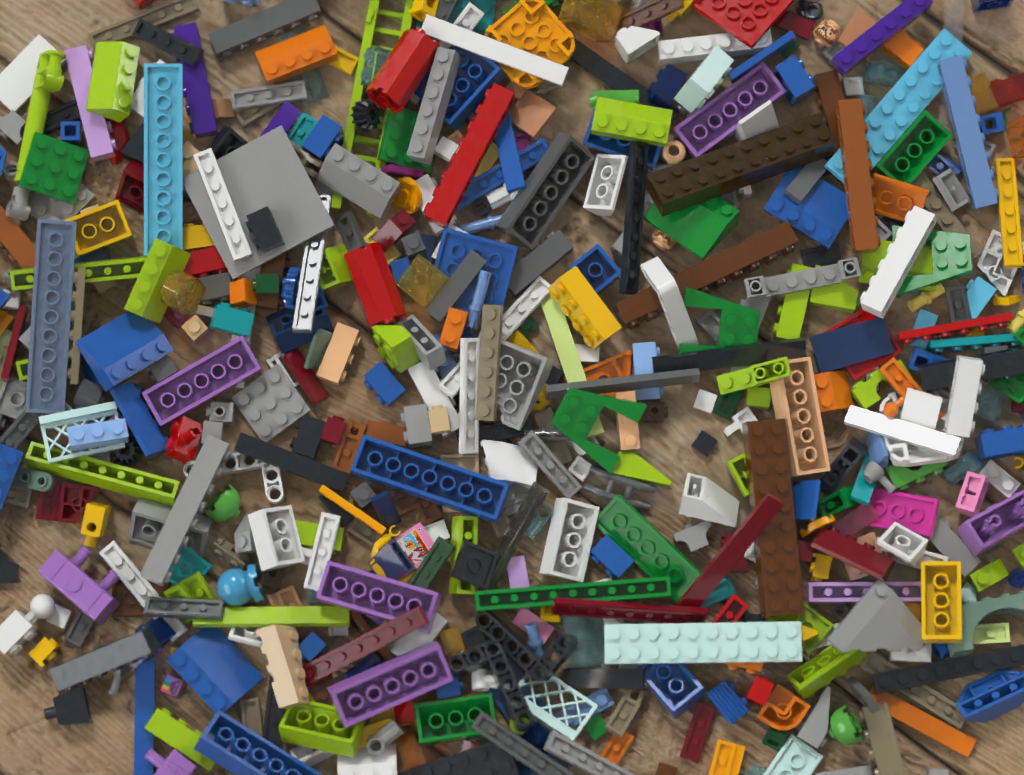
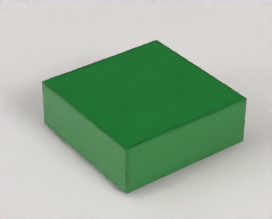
M596 714L584 726L594 741L608 731L604 729L606 723L599 714Z

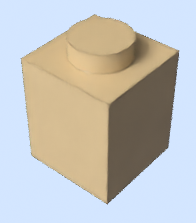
M196 314L181 326L195 344L210 333L208 327Z
M443 405L432 406V409L428 410L431 435L451 433L447 407L443 408Z

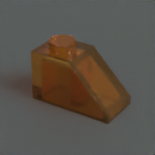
M413 728L403 729V733L395 740L404 768L408 770L424 764Z

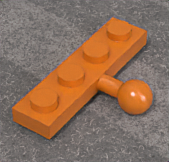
M894 357L878 370L901 396L895 402L885 404L883 412L887 417L892 418L898 414L899 408L904 404L908 388L924 392ZM941 410L939 411L937 422L944 417Z

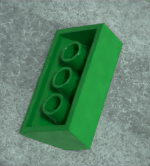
M924 110L872 170L876 174L911 184L953 134Z
M492 693L414 704L421 747L485 738L471 728V725L481 711L496 720Z

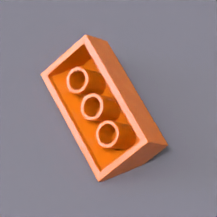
M325 25L255 52L268 85L278 84L339 60Z

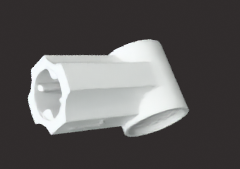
M504 183L502 187L485 196L490 207L494 210L510 201L512 202L519 191L508 193Z
M479 669L472 672V691L485 692L489 691V689H498L489 670ZM510 683L504 684L503 687L510 689Z

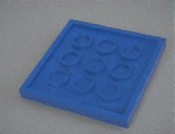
M444 228L425 302H432L464 258L473 249L487 260L481 270L492 273L484 304L504 306L519 247ZM480 272L452 308L469 313V305L472 303Z

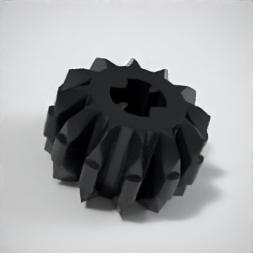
M363 99L355 102V106L351 107L353 111L350 115L353 117L351 123L355 124V129L367 132L376 129L377 125L381 123L379 117L382 116L379 114L380 107H377L371 100Z
M130 435L128 437L129 442L125 443V448L131 449L128 450L130 452L129 455H122L124 448L110 453L111 457H115L113 460L115 464L120 461L119 465L124 466L126 462L129 468H131V461L138 464V461L135 459L136 457L142 458V455L137 453L142 450L140 446H137L139 444L138 441H133V437Z

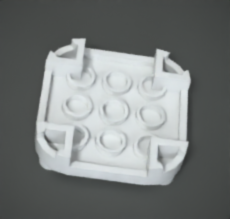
M938 388V391L928 394L943 398L940 410L944 417L936 423L935 431L945 433L944 427L950 394ZM896 392L889 393L888 397L880 404L879 414L885 415L883 412L885 404L895 402L901 396L896 395ZM903 405L899 408L898 414L892 418L900 420ZM952 435L961 438V443L954 458L883 436L891 463L894 466L902 467L954 460L960 456L964 443L963 436Z

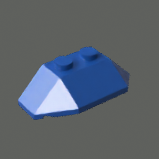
M999 670L966 685L956 703L963 718L966 721L986 723L1020 707L1024 703V671Z

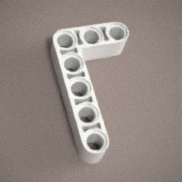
M658 256L641 264L640 267L645 278L658 295L678 350L679 343L699 345L673 276Z
M240 453L230 455L228 460L233 459L236 461V465L232 469L226 467L227 461L224 460L221 476L262 468L267 499L273 504L283 502L285 492L281 469L256 459L252 465H246L245 459L248 456ZM195 461L185 464L183 472L186 477L189 475V468L193 466ZM271 471L277 472V478L273 481L267 479V475ZM279 490L281 492L280 497L276 500L271 499V492Z

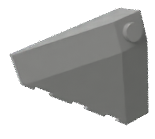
M480 331V333H479V335H478V338H480V340H481V331ZM501 339L497 405H499L502 416H500L502 423L521 431L550 375L555 360Z
M880 579L869 587L827 639L841 653H849L850 650L859 649L860 653L876 652V649H886V652H901L902 648H912V651H920L925 645L922 643V624L896 593Z

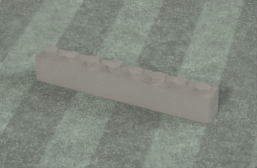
M208 434L140 573L142 578L162 587L165 582L169 583L173 575L171 570L174 565H178L181 559L179 553L182 547L186 548L190 539L188 535L197 526L198 520L196 518L199 512L203 513L207 504L205 500L214 491L215 485L213 483L216 478H220L223 472L222 465L224 460L228 461L232 451L230 450L229 443Z

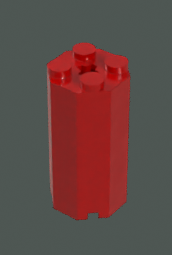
M421 28L404 31L366 89L367 93L370 92L369 99L383 110H386L388 107L393 114L401 112L432 65L437 47H440V44L435 40H431Z
M380 242L365 245L364 248L360 249L359 247L344 254L347 268L371 331H373L372 327L374 325H394V321L399 322L407 318Z

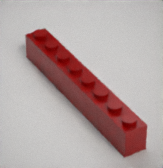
M496 83L487 89L484 103L479 104L475 120L470 121L466 137L463 136L461 138L457 154L454 153L452 155L449 169L444 170L440 186L435 187L431 203L428 202L424 208L425 219L442 228H447L515 100V93Z

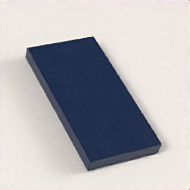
M880 317L809 337L820 373L834 371L894 354L885 320Z

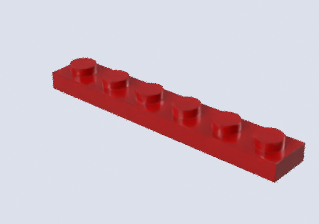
M1012 312L902 331L896 335L897 342H903V345L915 343L914 340L930 341L934 339L933 337L940 335L941 338L951 337L952 333L957 332L960 335L971 333V330L978 329L979 332L986 331L992 326L1004 328L1013 321Z

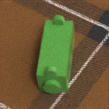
M639 90L593 91V96H590V107H593V110L596 108L598 97L640 104Z

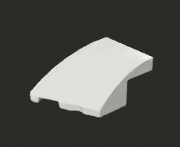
M993 229L977 266L1000 293L1006 296L1017 268L1003 267L1001 232ZM1022 241V251L1024 255V242Z
M482 440L480 442V445L484 448L486 456L484 460L488 467L489 477L509 485L517 483L529 489L535 487L538 466L521 446L493 440Z

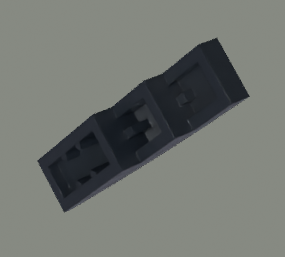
M564 669V683L573 689H645V669Z

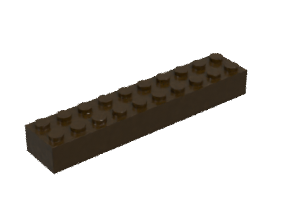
M817 113L647 174L646 189L663 217L834 155L836 140L821 115Z

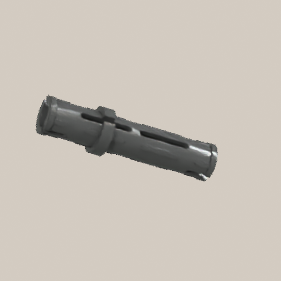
M542 427V429H525L524 436L530 430H533L537 435H543L538 437L544 443L546 441H572L567 436H556L565 435L559 429H546V427Z

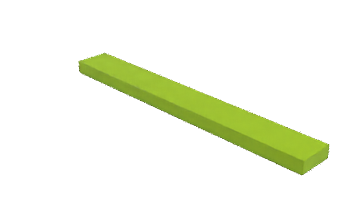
M338 606L224 607L222 621L193 619V628L267 627L274 624L292 627L350 626V610Z

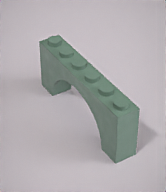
M1024 590L1019 591L1015 595L1005 593L1000 595L999 598L985 597L977 602H973V600L963 602L962 643H947L950 657L970 655L974 649L972 639L975 627L984 619L998 614H1012L1024 618Z

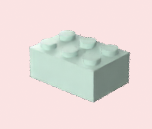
M716 46L698 66L674 99L691 113L696 107L700 109L706 102L704 98L709 99L715 92L713 87L717 88L724 80L722 76L726 77L731 71L730 65L734 60Z

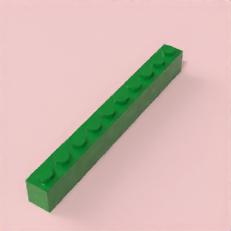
M670 576L475 591L476 612L552 607L555 597L618 602L671 598Z

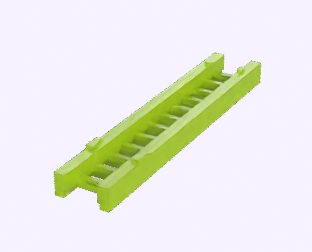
M370 0L342 147L351 153L354 144L378 147L377 158L359 154L354 155L375 166L380 171L381 167L387 166L386 162L377 159L389 108H386L384 122L381 121L376 128L382 129L381 138L375 139L356 135L357 129H355V124L351 123L353 117L350 116L353 113L351 107L355 106V102L363 100L364 88H368L371 83L366 81L367 71H379L382 66L369 63L371 52L389 55L393 48L373 45L374 34L400 39L404 31L412 29L414 17L409 14V10L412 9L414 0H395L406 2L404 13L379 9L381 0ZM378 16L402 20L401 31L376 27ZM335 191L333 193L331 209L334 212H341L345 197ZM367 211L369 218L377 219L376 216Z

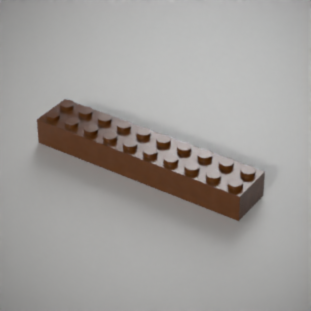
M786 221L673 275V278L677 283L682 299H684L685 286L709 293L708 290L711 288L719 289L726 285V281L730 279L735 281L741 278L742 274L747 271L752 273L758 270L759 266L763 263L768 265L775 262L776 258L782 254L784 257L794 252L793 250L796 248L798 239L789 221ZM652 286L617 302L614 309L624 330L628 328L633 330L639 327V323L642 321L650 322L656 319L659 313L664 312L658 295Z
M785 418L747 421L742 423L750 511H753L767 492L784 502V506L754 541L761 617L805 613Z

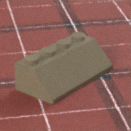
M885 701L875 702L879 711L874 714L864 705L861 706L862 711H859L861 723L865 722L867 730H864L866 742L870 741L872 748L869 749L871 761L875 760L877 767L873 769L874 774L906 775L888 704Z

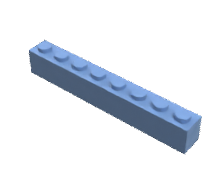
M962 55L939 60L936 64L971 208L976 209L998 203L999 193L993 185L995 180L992 169H989L988 165L990 156L984 148L986 141L984 134L980 132L979 128L981 120L979 114H976L975 111L976 99L971 95L970 88H972V83L965 71L967 70V62L962 58Z

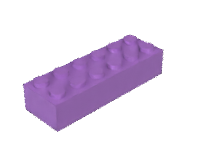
M763 61L674 127L672 134L677 141L684 145L686 152L691 158L709 153L735 134L738 122L768 100L774 105L785 97L787 90Z
M242 335L142 392V395L159 425L164 428L173 423V421L187 415L264 370L246 338Z
M327 561L316 598L321 602L385 621H391L421 605L430 623L417 630L429 634L442 597L438 592L331 561Z
M432 641L331 685L327 689L339 719L346 728L453 681V677L440 645L436 641Z

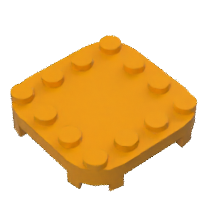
M519 0L518 4L492 26L490 25L485 32L486 37L561 65L565 64L575 51V41L572 32L566 28L543 0ZM496 62L510 80L524 90L535 88L545 81Z

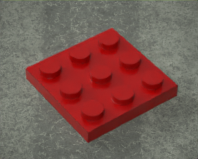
M861 309L825 332L878 318V316ZM887 325L894 354L845 367L853 382L903 352Z

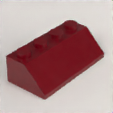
M829 526V528L823 527L812 542L811 547L887 582L896 562L892 559V554L883 550L881 553L874 551L875 546L866 542L864 545L857 543L858 538L849 534L846 537L839 534L840 530Z

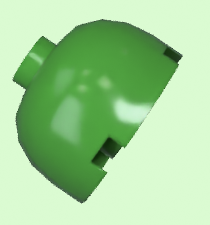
M229 483L224 486L226 490L223 493L219 490L208 503L206 508L209 510H204L206 515L218 522H226L230 518L234 520L241 512L239 510L241 505L240 494Z
M847 704L832 714L830 718L831 728L828 730L833 739L837 738L840 743L845 745H853L864 740L865 736L860 735L863 732L861 724L854 712L849 713L847 709L850 707Z

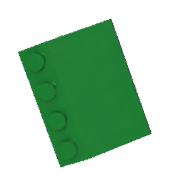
M716 197L662 217L653 202L643 216V220L704 260L738 225L740 211L720 197Z

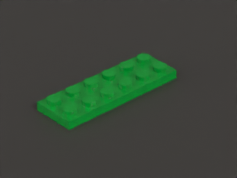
M620 494L598 515L596 526L627 553L650 578L670 576L671 598L676 602L702 573Z

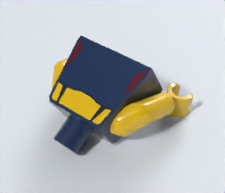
M392 525L389 533H385L374 543L370 554L372 559L368 562L371 570L368 572L408 584L416 572L413 570H417L418 567H414L396 541L395 537L400 535L401 530L397 534H392L391 530L396 526Z

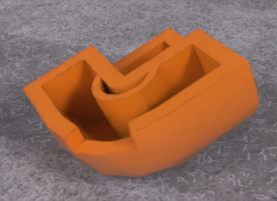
M778 683L770 694L765 706L761 707L757 717L777 730H790L801 722L811 705Z

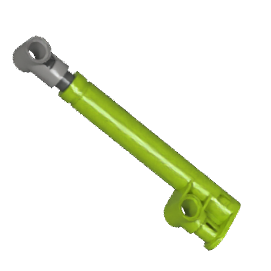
M48 50L39 55L16 169L17 173L14 178L17 186L13 188L12 199L9 200L5 211L6 216L26 221L30 214L28 201L31 191L18 187L33 135L35 132L41 134L44 132L51 93L59 91L63 86L64 76L62 75L61 65L62 60L66 58V54L63 52Z

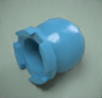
M249 564L246 571L240 568H231L219 577L216 586L217 594L221 600H224V603L230 606H242L248 603L251 598L256 603L264 600L263 589L258 587L256 578H260L256 564Z

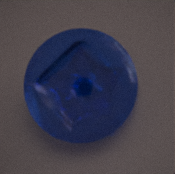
M1017 568L1009 573L1008 581L1012 587H1024L1023 569Z

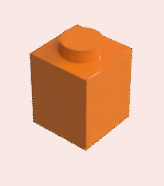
M240 277L236 281L229 283L231 305L242 308L257 305L256 291H253L252 287L253 281L246 277Z

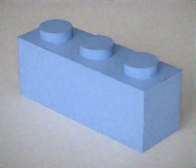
M655 342L632 343L634 375L653 373L652 357L660 356V348L656 347ZM663 386L636 389V402L659 401L660 396H663Z
M125 418L67 427L70 451L129 442Z

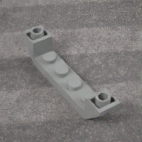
M854 257L839 260L837 264L766 278H763V276L744 279L747 298H769L840 284L860 277L861 272L858 259Z

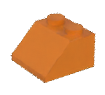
M829 371L814 374L821 415L847 410L850 408V405H853L846 371Z

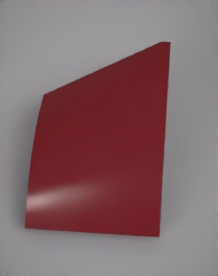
M55 482L54 488L51 491H39L35 519L77 524L85 512L86 504L93 500L100 488Z

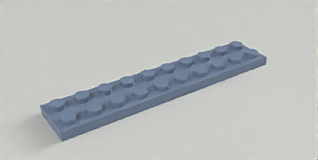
M37 219L25 412L55 414L65 410L76 221Z

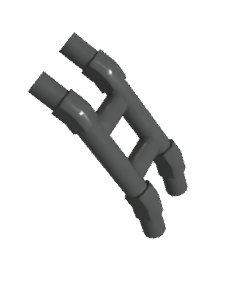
M594 465L590 467L589 472L607 479L608 483L605 490L586 483L583 488L585 491L601 498L613 500L618 495L613 493L616 482L627 485L622 497L635 509L650 510L651 504L631 499L634 488L644 492L655 493L657 489L655 485L614 473L611 474L607 470Z

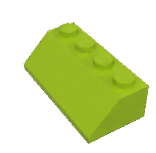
M123 41L96 43L86 111L119 123L130 115L140 47Z
M598 97L591 134L626 141H638L666 148L673 110Z
M155 238L124 309L160 323L191 253Z
M881 240V245L878 246L875 252L861 253L859 261L861 276L858 277V282L869 283L873 275L876 276L880 261L886 258L888 254L887 249L890 243H894V241ZM924 245L907 276L933 274L932 246ZM930 285L920 290L934 291L935 286L931 287Z
M830 645L786 675L797 695L804 700L805 698L812 697L815 691L821 687L828 686L831 680L837 676L844 675L847 669L853 665L860 664L867 654L866 652L860 653V649L850 650L849 653H841L833 645Z
M309 701L308 704L286 710L279 724L280 738L282 742L354 758L362 741L365 720L345 728L339 719L335 706Z

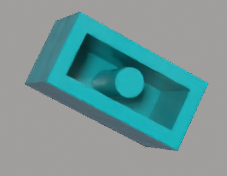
M224 302L214 306L210 329L236 336L243 335L245 338L250 336L255 314L250 313V310L247 308L239 307V310L231 308V304Z

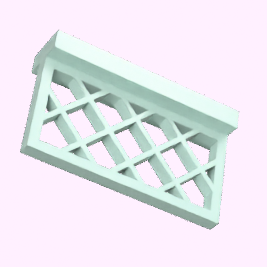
M112 401L40 416L39 422L48 463L51 464L125 448V443L108 445L107 447L102 446L97 449L89 448L88 451L83 449L78 453H73L68 450L70 447L69 443L66 448L56 443L62 434L68 437V433L64 432L68 425L79 426L77 423L83 422L81 425H85L87 421L91 420L95 423L103 422L106 417L114 416L115 420L119 419L116 402ZM54 428L59 431V434L53 441L47 437L46 430ZM54 445L64 450L60 457L51 458L50 451Z
M541 667L539 669V672L543 677L545 675V669ZM526 672L518 683L520 688L530 686L531 695L524 697L533 715V720L548 731H555L574 742L598 707L596 703L554 675L547 681H531V676ZM555 682L558 685L559 691L548 692L546 683ZM543 683L545 693L534 695L532 685ZM570 692L574 695V702L564 703L563 693ZM559 694L561 704L550 706L549 696ZM546 696L548 706L539 707L536 705L535 698ZM517 700L511 702L515 707L521 705ZM586 703L592 707L589 713L580 714L578 704ZM576 705L577 715L567 716L565 707ZM562 707L564 717L555 718L552 716L551 709ZM578 718L580 726L575 731L569 727L568 720Z

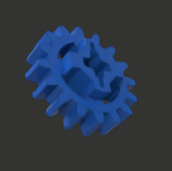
M291 267L287 277H284L282 281L281 297H285L284 304L289 309H295L301 274L300 268Z

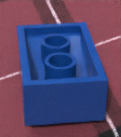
M821 480L796 481L792 483L795 523L809 525L816 519Z
M643 664L638 668L645 669V683L674 719H677L705 696L704 687L683 664Z

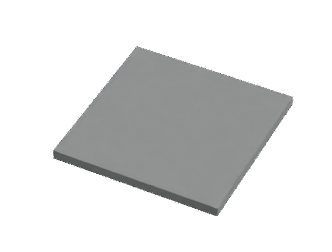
M282 125L217 159L253 255L236 262L234 261L200 171L197 170L183 178V185L233 280L335 226ZM268 206L285 244L263 253L261 249L257 250L253 239L256 237L254 232L250 233L248 230L246 215Z

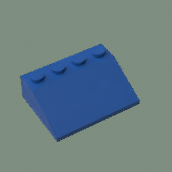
M451 45L448 49L455 50L462 58L444 121L457 131L478 108L479 104L486 99L484 96L487 89L491 88L494 83L499 84L507 75L492 60ZM431 68L414 91V94L421 100L424 96Z
M798 167L787 171L763 208V211L783 223L789 221L794 230L829 250L848 219L845 193L820 178L801 203L798 204L784 194V192L803 168Z
M130 311L75 342L105 392L174 351L165 335L149 319Z
M203 627L166 659L215 713L220 710L226 714L264 678L218 627Z

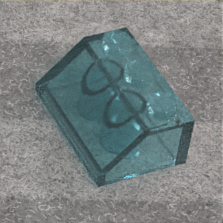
M561 615L564 634H573L578 640L577 648L568 658L570 669L605 664L604 633L601 618ZM567 637L565 638L566 648L570 645V639Z

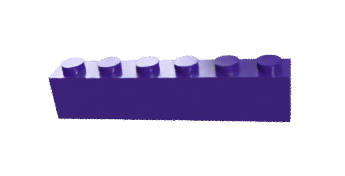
M905 0L832 58L831 64L844 77L928 11L933 1Z
M196 22L173 26L174 33L171 34L202 49ZM203 54L196 67L176 58L177 62L183 64V80L185 83L183 96L188 98L189 104L185 106L187 115L192 118V122L189 123L191 134H195L196 139L217 135L219 132Z

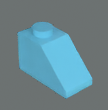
M979 276L975 280L971 278L965 286L971 319L977 318L997 290Z

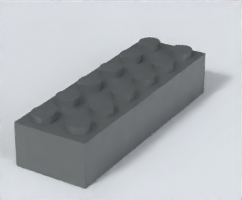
M559 132L526 180L527 188L519 190L496 226L521 247L533 250L596 157L571 135Z

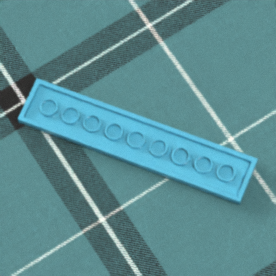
M945 28L865 118L864 123L866 122L868 132L865 136L866 141H869L870 152L867 154L868 160L872 162V169L942 89L936 62L962 55V58L967 60L973 53ZM839 148L824 167L844 183L842 158Z
M144 63V256L148 255L155 238L183 249V64Z

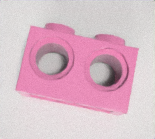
M967 471L955 506L959 514L970 517L979 514L989 486L986 476Z

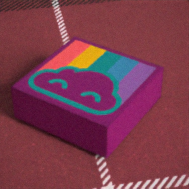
M167 673L159 691L178 699L185 681Z

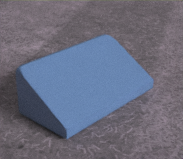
M870 432L865 439V443L868 447L871 461L880 465L881 468L888 467L889 455L883 436Z

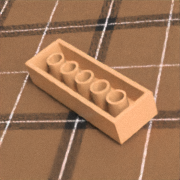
M811 357L789 359L792 376L769 384L775 418H785L791 477L831 471Z

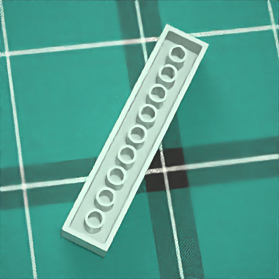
M801 622L604 624L605 664L802 662Z

